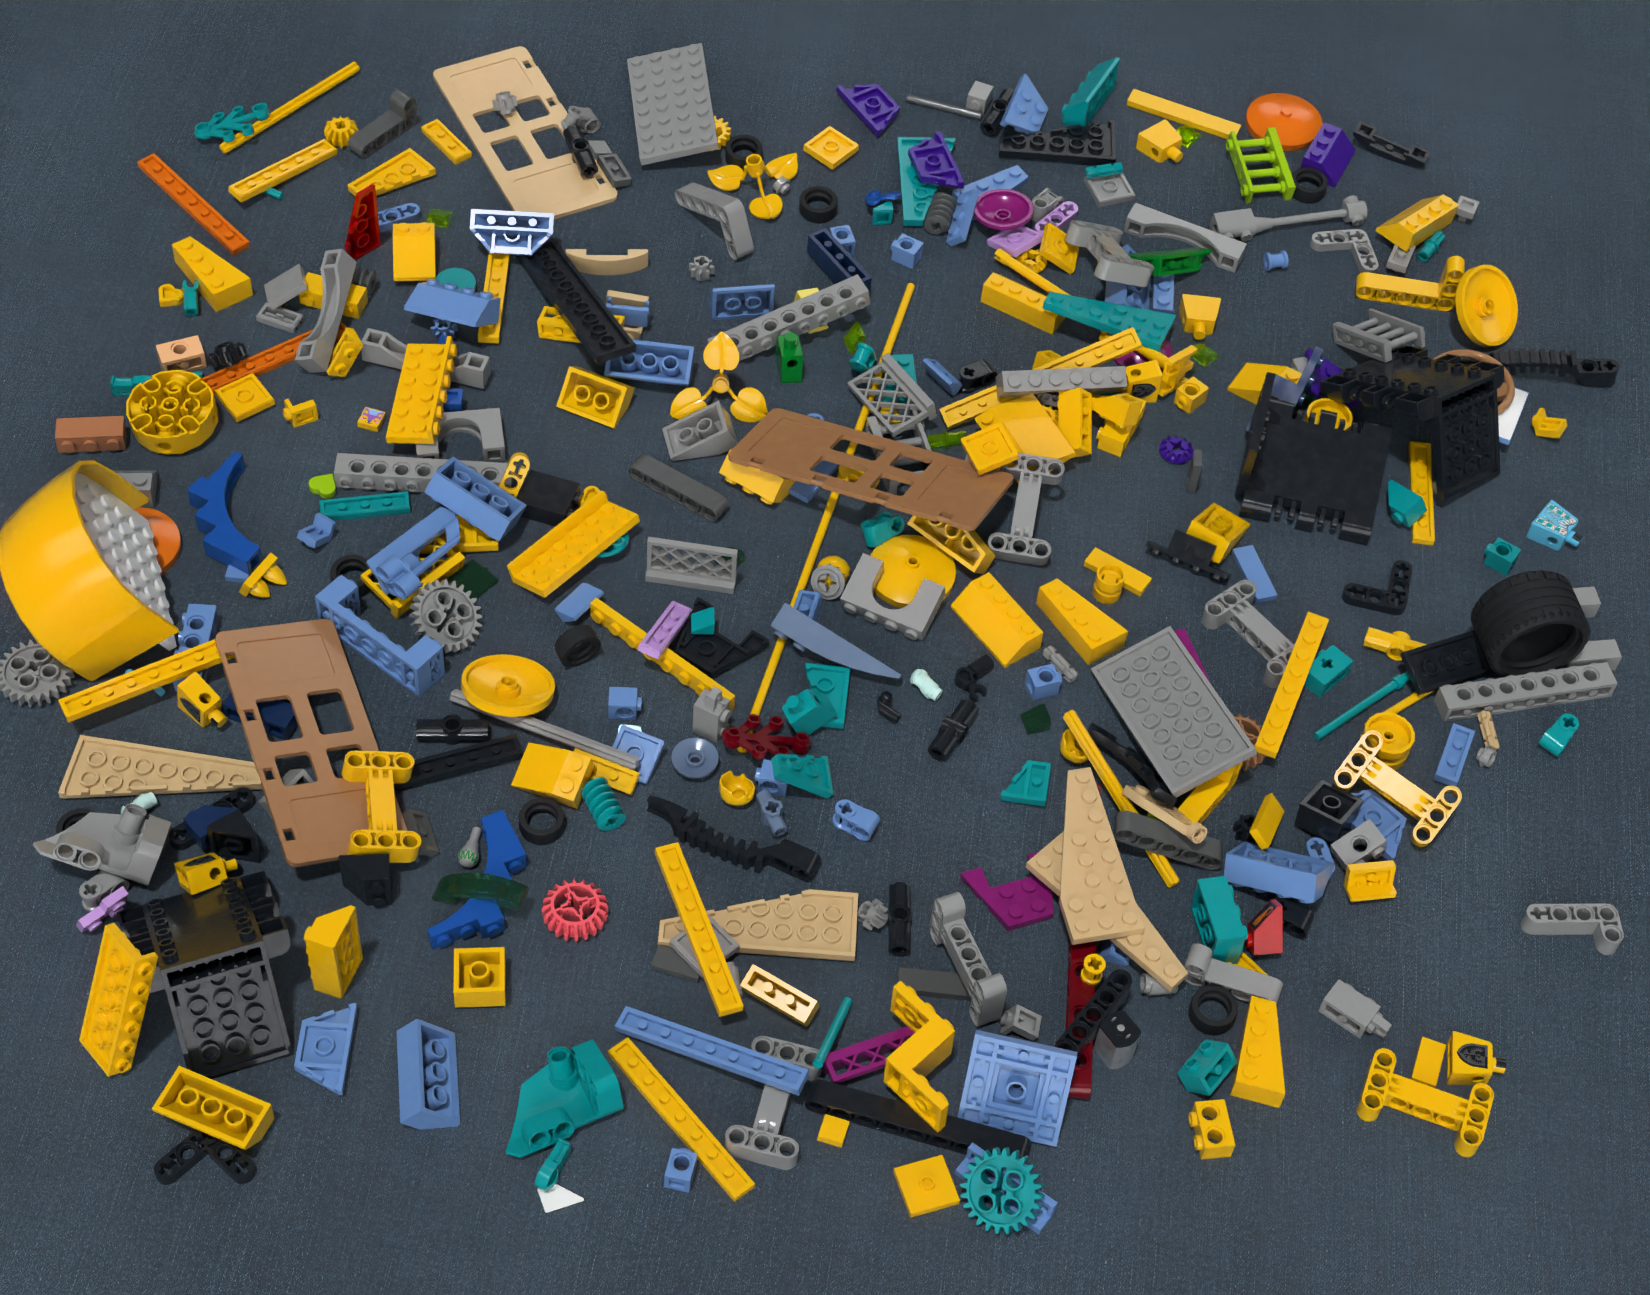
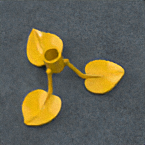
M797 153L776 158L767 163L766 166L760 155L751 154L746 158L747 165L744 166V172L737 165H726L715 170H708L710 181L716 188L722 191L738 189L740 181L745 180L747 172L752 178H757L761 197L751 201L749 205L750 212L756 218L773 219L782 211V200L777 194L765 196L761 176L765 171L769 178L774 177L776 180L782 176L787 180L794 178L798 172Z
M722 331L707 344L703 353L704 362L710 369H720L719 374L713 377L712 386L702 397L700 391L695 387L683 389L673 400L670 409V415L680 420L706 407L707 404L703 400L713 391L720 394L727 391L735 400L730 406V411L736 419L743 422H757L768 414L765 398L759 390L753 387H746L739 391L737 397L729 387V378L723 374L724 369L734 370L737 367L739 352L733 340Z

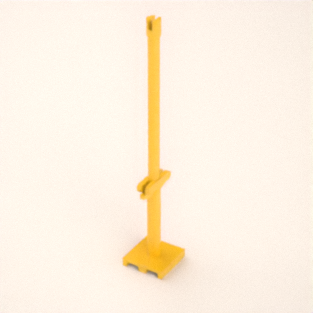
M1001 248L997 249L994 253L997 255L994 257L995 260L1010 267L1046 292L1070 295L1014 259L1012 255ZM1101 330L1099 340L1113 335ZM1191 345L1168 358L1161 352L1144 346L1136 350V352L1150 361L1157 360L1159 367L1163 369L1158 393L1162 397L1174 391L1188 380L1185 374L1192 369L1194 364L1190 358L1198 351L1196 347Z

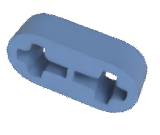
M1314 837L1307 841L1304 849L1305 856L1333 862L1329 848L1323 839ZM1334 864V867H1333V870H1332V873H1331V875H1330L1329 880L1332 878V875H1333V873H1334L1335 864Z

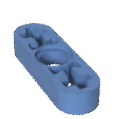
M407 203L378 212L380 233L392 230L393 224L415 223L419 221V206L414 203ZM388 217H396V218H397V219L394 220V221H389V220H387Z

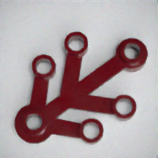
M750 714L747 717L746 723L738 728H726L722 731L721 735L722 742L726 747L733 749L742 747L756 759H764L767 751L774 756L777 754H790L788 747H777L774 744L791 745V749L800 754L807 753L811 744L809 736L802 732L797 733L794 737L770 735L782 729L784 721L779 716H772L768 725L754 734H749L750 730L758 729L761 718L758 715Z

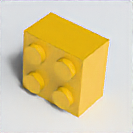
M505 947L454 949L453 993L455 1008L506 1006Z

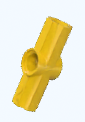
M1368 627L1363 646L1386 652L1387 656L1395 661H1402L1401 653L1427 645L1411 640L1410 636L1403 631H1395L1391 634L1372 627Z

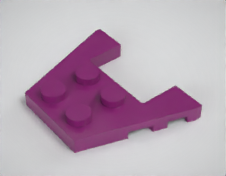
M1038 852L1028 854L1026 859L1027 862L1032 857H1034ZM981 867L961 872V881L969 885L973 890V894L988 906L991 914L1007 931L1053 919L1052 890L1035 875L990 887Z

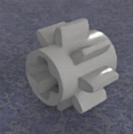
M510 91L497 93L496 99L492 100L494 110L499 111L501 115L514 112V106H518L516 96L511 95Z
M706 256L694 257V262L689 263L691 277L698 281L709 280L710 274H714L712 259L709 260Z
M876 898L872 903L865 901L858 910L860 917L858 921L863 923L862 926L870 931L874 926L879 929L888 920V908Z

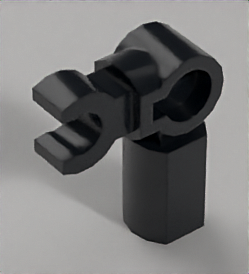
M984 654L969 664L967 668H959L955 675L954 684L965 692L967 691L970 700L976 703L978 701L976 692L980 693L983 697L987 694V689L983 685L977 684L976 679L994 667V661L988 654Z

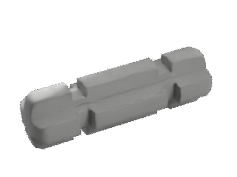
M1050 645L1043 650V656L1048 661L1051 660L1050 663L1054 665L1061 675H1065L1064 678L1069 683L1078 678V672L1073 667L1070 668L1071 665L1060 653L1057 654L1058 651Z

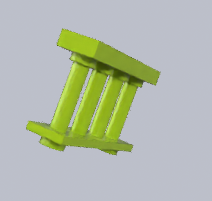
M1267 128L1263 138L1237 140L1235 131H1231L1225 146L1226 150L1230 153L1241 186L1240 192L1244 196L1246 204L1251 203L1254 193L1279 191L1284 200H1291L1296 186L1276 128ZM1263 146L1267 150V153L1242 155L1240 148ZM1268 161L1273 167L1247 170L1245 163ZM1274 176L1278 182L1274 184L1252 185L1250 178Z

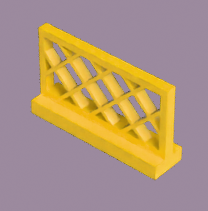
M438 537L433 541V545H427L422 550H432L434 552L444 545L445 542ZM450 549L447 552L450 557L446 560L436 561L429 573L423 572L418 576V578L421 577L419 579L420 582H423L421 588H424L429 582L432 584L435 580L441 583L444 579H450L463 569L465 557L460 552L456 553L453 549ZM370 568L360 575V579L391 609L390 613L396 619L411 609L409 608L410 605L416 603L412 598L419 595L417 591L404 600L398 597L391 600L380 589L379 583H375L369 578L373 575Z

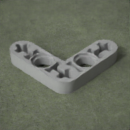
M1349 229L1315 232L1312 235L1310 247L1313 250L1323 252L1350 249L1360 273H1377L1379 264L1365 231ZM1339 238L1343 240V242H1337L1334 239ZM1358 251H1364L1368 255H1362Z

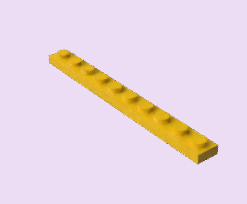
M1134 327L1032 370L1098 367L1141 349L1142 343ZM995 385L940 408L939 412L947 430L973 420L992 406L1020 397L998 398L997 386Z

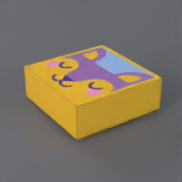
M365 407L357 421V425L359 428L378 432L386 418V412Z

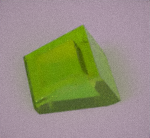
M1180 126L1177 129V132L1182 137V145L1186 148L1191 147L1202 136L1189 126Z
M432 208L427 214V222L435 223V226L448 228L452 211Z
M855 322L843 338V342L850 354L856 353V346L859 342L865 344L866 335L860 324Z
M1193 345L1198 351L1191 357L1204 367L1219 358V355L1207 345Z

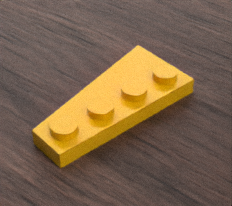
M408 148L347 185L348 191L356 196V193L374 184L377 196L436 175V168L411 148Z

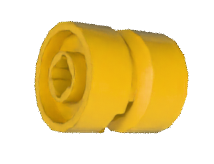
M1104 563L1097 569L1092 594L1098 602L1114 604L1120 599L1125 580V572L1121 566L1115 563Z

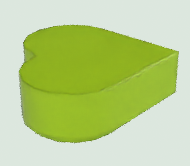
M333 474L315 476L309 480V490L313 494H319L324 499H330L335 496L336 487Z

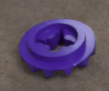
M1178 435L1175 438L1168 436L1167 439H1162L1159 447L1161 456L1166 461L1174 464H1182L1189 461L1194 451L1192 443L1187 442L1186 438L1180 439ZM1180 447V449L1173 452V448Z

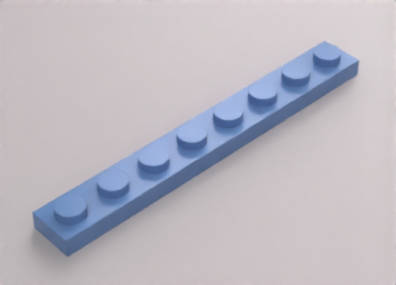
M625 1006L615 1024L616 1032L798 1096L809 1077V1069Z

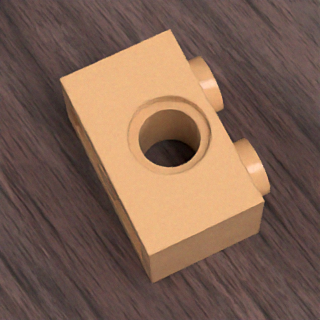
M198 335L156 345L162 371L182 370L191 372L207 368L205 354Z

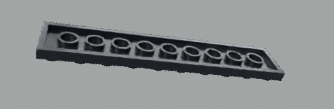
M553 237L549 238L532 256L516 255L597 364L636 352V344Z

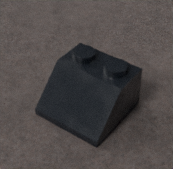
M1321 780L1300 803L1295 825L1330 843H1334L1347 834L1363 804V800Z
M389 854L339 855L342 883L346 889L367 906L382 907L384 905H392V873Z

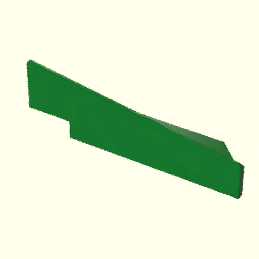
M1198 247L1132 253L1128 255L1132 259L1152 264L1154 266L1153 276L1160 277L1199 271L1203 266L1200 262L1205 255H1210L1211 249Z

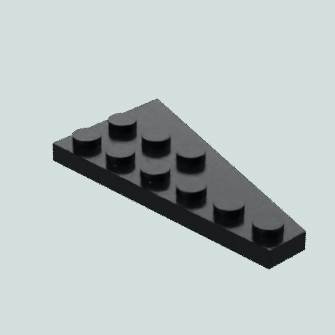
M1115 119L1109 120L1106 124L1094 122L1091 126L1087 127L1075 125L1051 129V132L1048 133L1036 131L1034 135L1028 136L1016 134L999 137V156L1093 164L1111 163L1113 165V163H1116Z

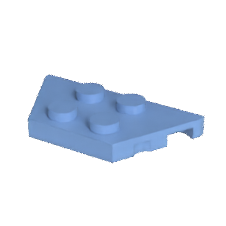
M1027 74L1020 77L1000 125L1003 127L1010 125L1014 127L1015 131L1024 132L1026 135H1034V132L1040 130L1048 107Z
M1372 789L1363 790L1359 793H1350L1363 800V804L1350 829L1353 830L1368 819H1371L1387 840V849H1385L1386 852L1382 856L1387 861H1394L1407 818Z
M357 1003L348 1004L349 1008L337 1012L330 1010L321 1016L304 1019L301 1024L294 1062L295 1071L338 1095H343L357 1014Z

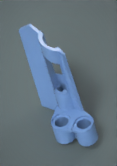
M439 507L366 561V564L377 578L381 590L386 595L390 593L403 600L408 598L423 586V582H420L418 576L460 542L459 522L455 512ZM446 532V543L420 562V550Z

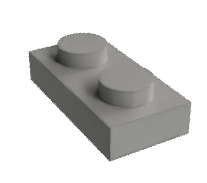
M1395 244L1387 261L1386 268L1392 269L1395 272L1406 273L1416 245L1408 252H1405Z

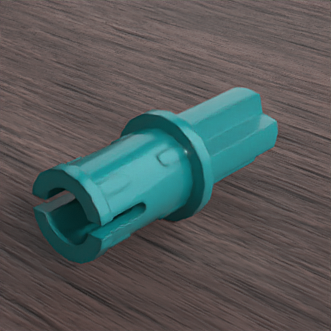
M1442 231L1435 232L1430 239L1424 242L1423 248L1417 253L1420 261L1427 262L1432 254L1439 250L1440 244L1446 238Z

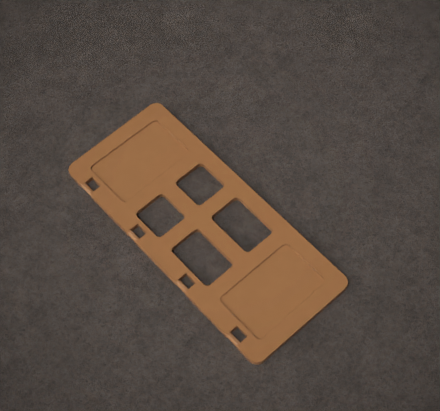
M781 408L772 409L728 453L729 461L739 465L754 467L763 472L808 485L819 486L825 490L870 503L874 502L890 509L931 521L946 523L949 526L966 531H973L980 525L1013 484L1014 479L1012 474L997 469L979 476L972 462ZM840 440H848L883 450V453L876 460L871 461L833 450V448ZM902 456L930 464L921 474L892 467L898 458ZM820 461H828L863 471L864 474L856 482H849L812 470ZM881 478L911 485L902 496L873 489L874 485Z
M318 619L219 632L216 635L215 644L223 663V669L242 722V728L256 771L260 777L261 786L286 862L290 866L300 867L339 860V855H347L351 834L356 830H368L365 783L349 782L344 778H336L326 752L349 748H358L360 751H379L334 623L328 619ZM234 655L236 663L229 664L227 656ZM338 692L343 700L353 730L323 735L319 732L307 696ZM288 699L302 738L270 742L256 703ZM252 712L255 720L247 721L245 713ZM301 755L308 756L317 781L292 786L283 785L275 760ZM272 771L274 779L267 780L264 772ZM395 796L397 830L408 831ZM291 831L294 840L287 841L284 832Z

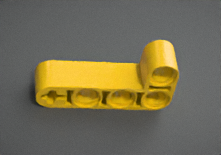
M1243 762L1197 786L1178 810L1192 823L1199 822L1202 824L1235 784Z

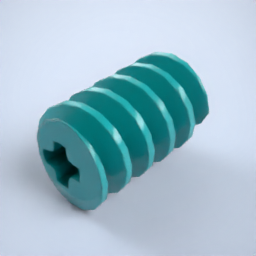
M597 777L583 787L581 795L600 830L610 831L617 829L625 822L626 815L622 814L623 809L619 806L618 800L615 799L616 796L611 791L612 788L608 785L607 779L605 777Z

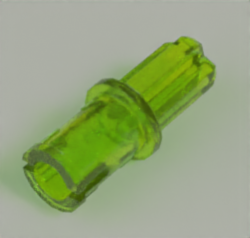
M961 430L949 433L943 431L942 434L927 435L926 437L930 448L941 446L948 448L949 445L961 444L960 439L966 437L964 436L966 431Z

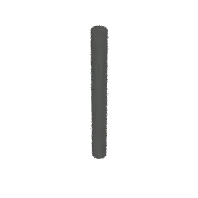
M908 94L906 102L981 120L983 114L982 112Z

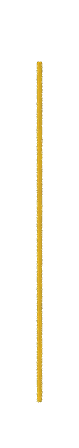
M913 283L907 284L881 357L892 352L915 288ZM880 371L874 375V378H882L884 372ZM872 383L871 389L878 390L880 384ZM869 395L868 400L874 401L876 395ZM864 404L854 428L855 430L863 431L870 411ZM850 441L846 453L854 455L858 443ZM838 472L837 478L842 479L840 473ZM831 491L791 600L790 606L794 607L799 590H805L840 495L839 493ZM778 636L750 714L760 715L788 636L785 640ZM754 729L750 730L748 733L753 734ZM742 747L737 748L740 753H746V750Z

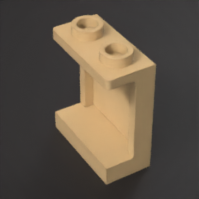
M608 290L606 295V303H608V297H612V304L645 307V301H649V296ZM623 325L622 328L631 339L641 340L644 327Z

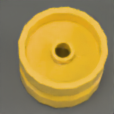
M1321 398L1313 401L1308 406L1304 418L1305 422H1309V415L1313 412L1316 413L1314 424H1317L1322 409L1337 413L1335 429H1338L1340 419H1344L1345 427L1343 430L1349 431L1353 420L1352 412L1342 402Z
M1390 712L1376 713L1366 722L1361 737L1370 730L1379 732L1382 735L1383 744L1375 757L1396 771L1404 765L1415 741V732L1412 725L1398 714ZM1367 738L1365 740L1368 747H1377V741L1374 738Z

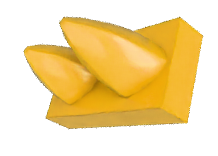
M270 552L246 579L239 593L244 597H247L249 593L262 598L270 597L269 588L263 578L275 584L287 585L283 571L275 564L278 558Z

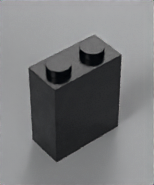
M530 469L516 498L527 505L521 517L555 527L575 511L576 505H580L583 494L580 493V483Z

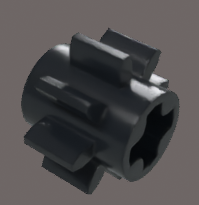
M1241 814L1239 821L1234 823L1233 829L1237 830L1235 837L1243 842L1253 841L1256 843L1249 833L1256 818L1253 814L1246 816Z

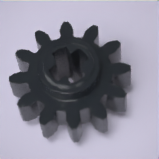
M232 341L216 346L214 352L208 354V359L211 366L217 367L221 365L222 368H226L239 363L241 357L245 356L247 351L243 343L233 344Z

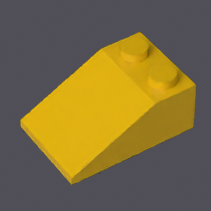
M435 223L393 224L394 281H427V279H436Z
M1246 363L1229 385L1227 391L1257 405L1267 372L1275 373L1296 384L1302 373L1288 366Z
M1213 503L1192 520L1186 533L1217 545L1211 562L1219 564L1228 556L1251 524L1220 505Z
M528 742L511 787L578 809L582 799V789L589 782L595 765L591 757L566 749Z

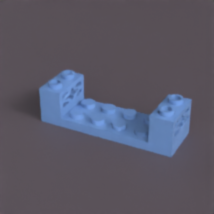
M343 575L337 577L315 596L318 619L331 620L341 641L418 697L423 695L445 675L442 645L437 640H432L425 635L408 651H405L401 645H396L390 641L383 632H378L372 628L368 621L358 618L361 615L357 584L351 579L348 580Z

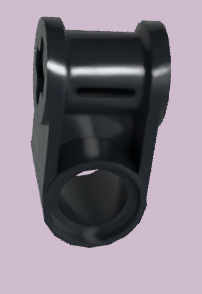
M979 359L974 363L963 366L959 371V381L963 385L959 391L969 394L982 387L989 386L996 380L998 373L985 359Z
M1273 898L1283 906V931L1295 938H1305L1314 919V913L1310 909L1299 906L1285 898Z

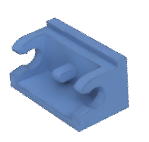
M608 297L606 307L612 315L625 316L624 325L648 326L650 301H645V307L612 304V297Z

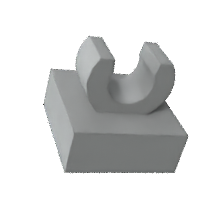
M1460 196L1457 203L1459 206L1456 214L1459 215L1458 221L1465 223L1467 218L1472 220L1479 202Z

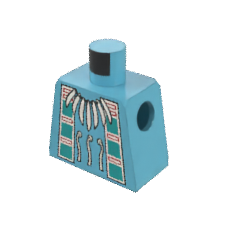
M1553 500L1547 504L1532 522L1526 536L1528 539L1556 551L1560 550L1566 542L1577 548L1584 538L1574 532L1578 519Z

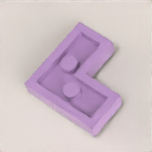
M123 886L101 900L97 908L80 918L76 926L81 933L86 930L94 931L103 924L102 919L108 915L113 918L117 915V912L124 909L123 906L126 905L125 901L128 897V892Z

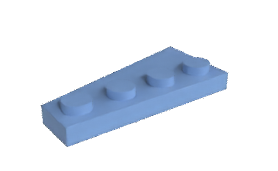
M1018 165L965 185L964 188L953 190L952 197L957 202L959 195L973 189L979 193L978 196L995 189L1016 191L1028 183V176ZM973 213V217H972V220H973V221L976 220V218H975V216H974V213Z

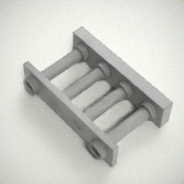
M1372 308L1368 310L1369 320L1354 326L1341 322L1332 324L1335 344L1385 363L1392 360V349L1401 345L1411 343L1422 348L1425 347L1424 327Z
M912 410V416H916L918 414L917 410ZM876 416L867 417L866 433L883 437V434H889L884 426L878 424ZM923 420L905 430H913L915 438L896 440L932 451L924 431ZM901 423L891 424V426L895 428ZM871 447L876 460L883 453V450ZM902 456L898 458L892 467L922 461ZM924 470L915 471L913 473L921 474L924 472ZM882 478L887 493L897 494V487L901 482Z

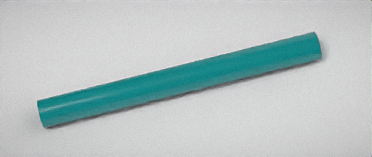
M844 997L813 1061L815 1068H822L853 1003L849 997Z

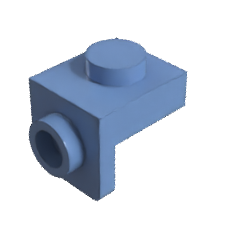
M317 513L315 514L313 525L299 530L297 538L307 546L317 548L331 541L335 522L325 515Z

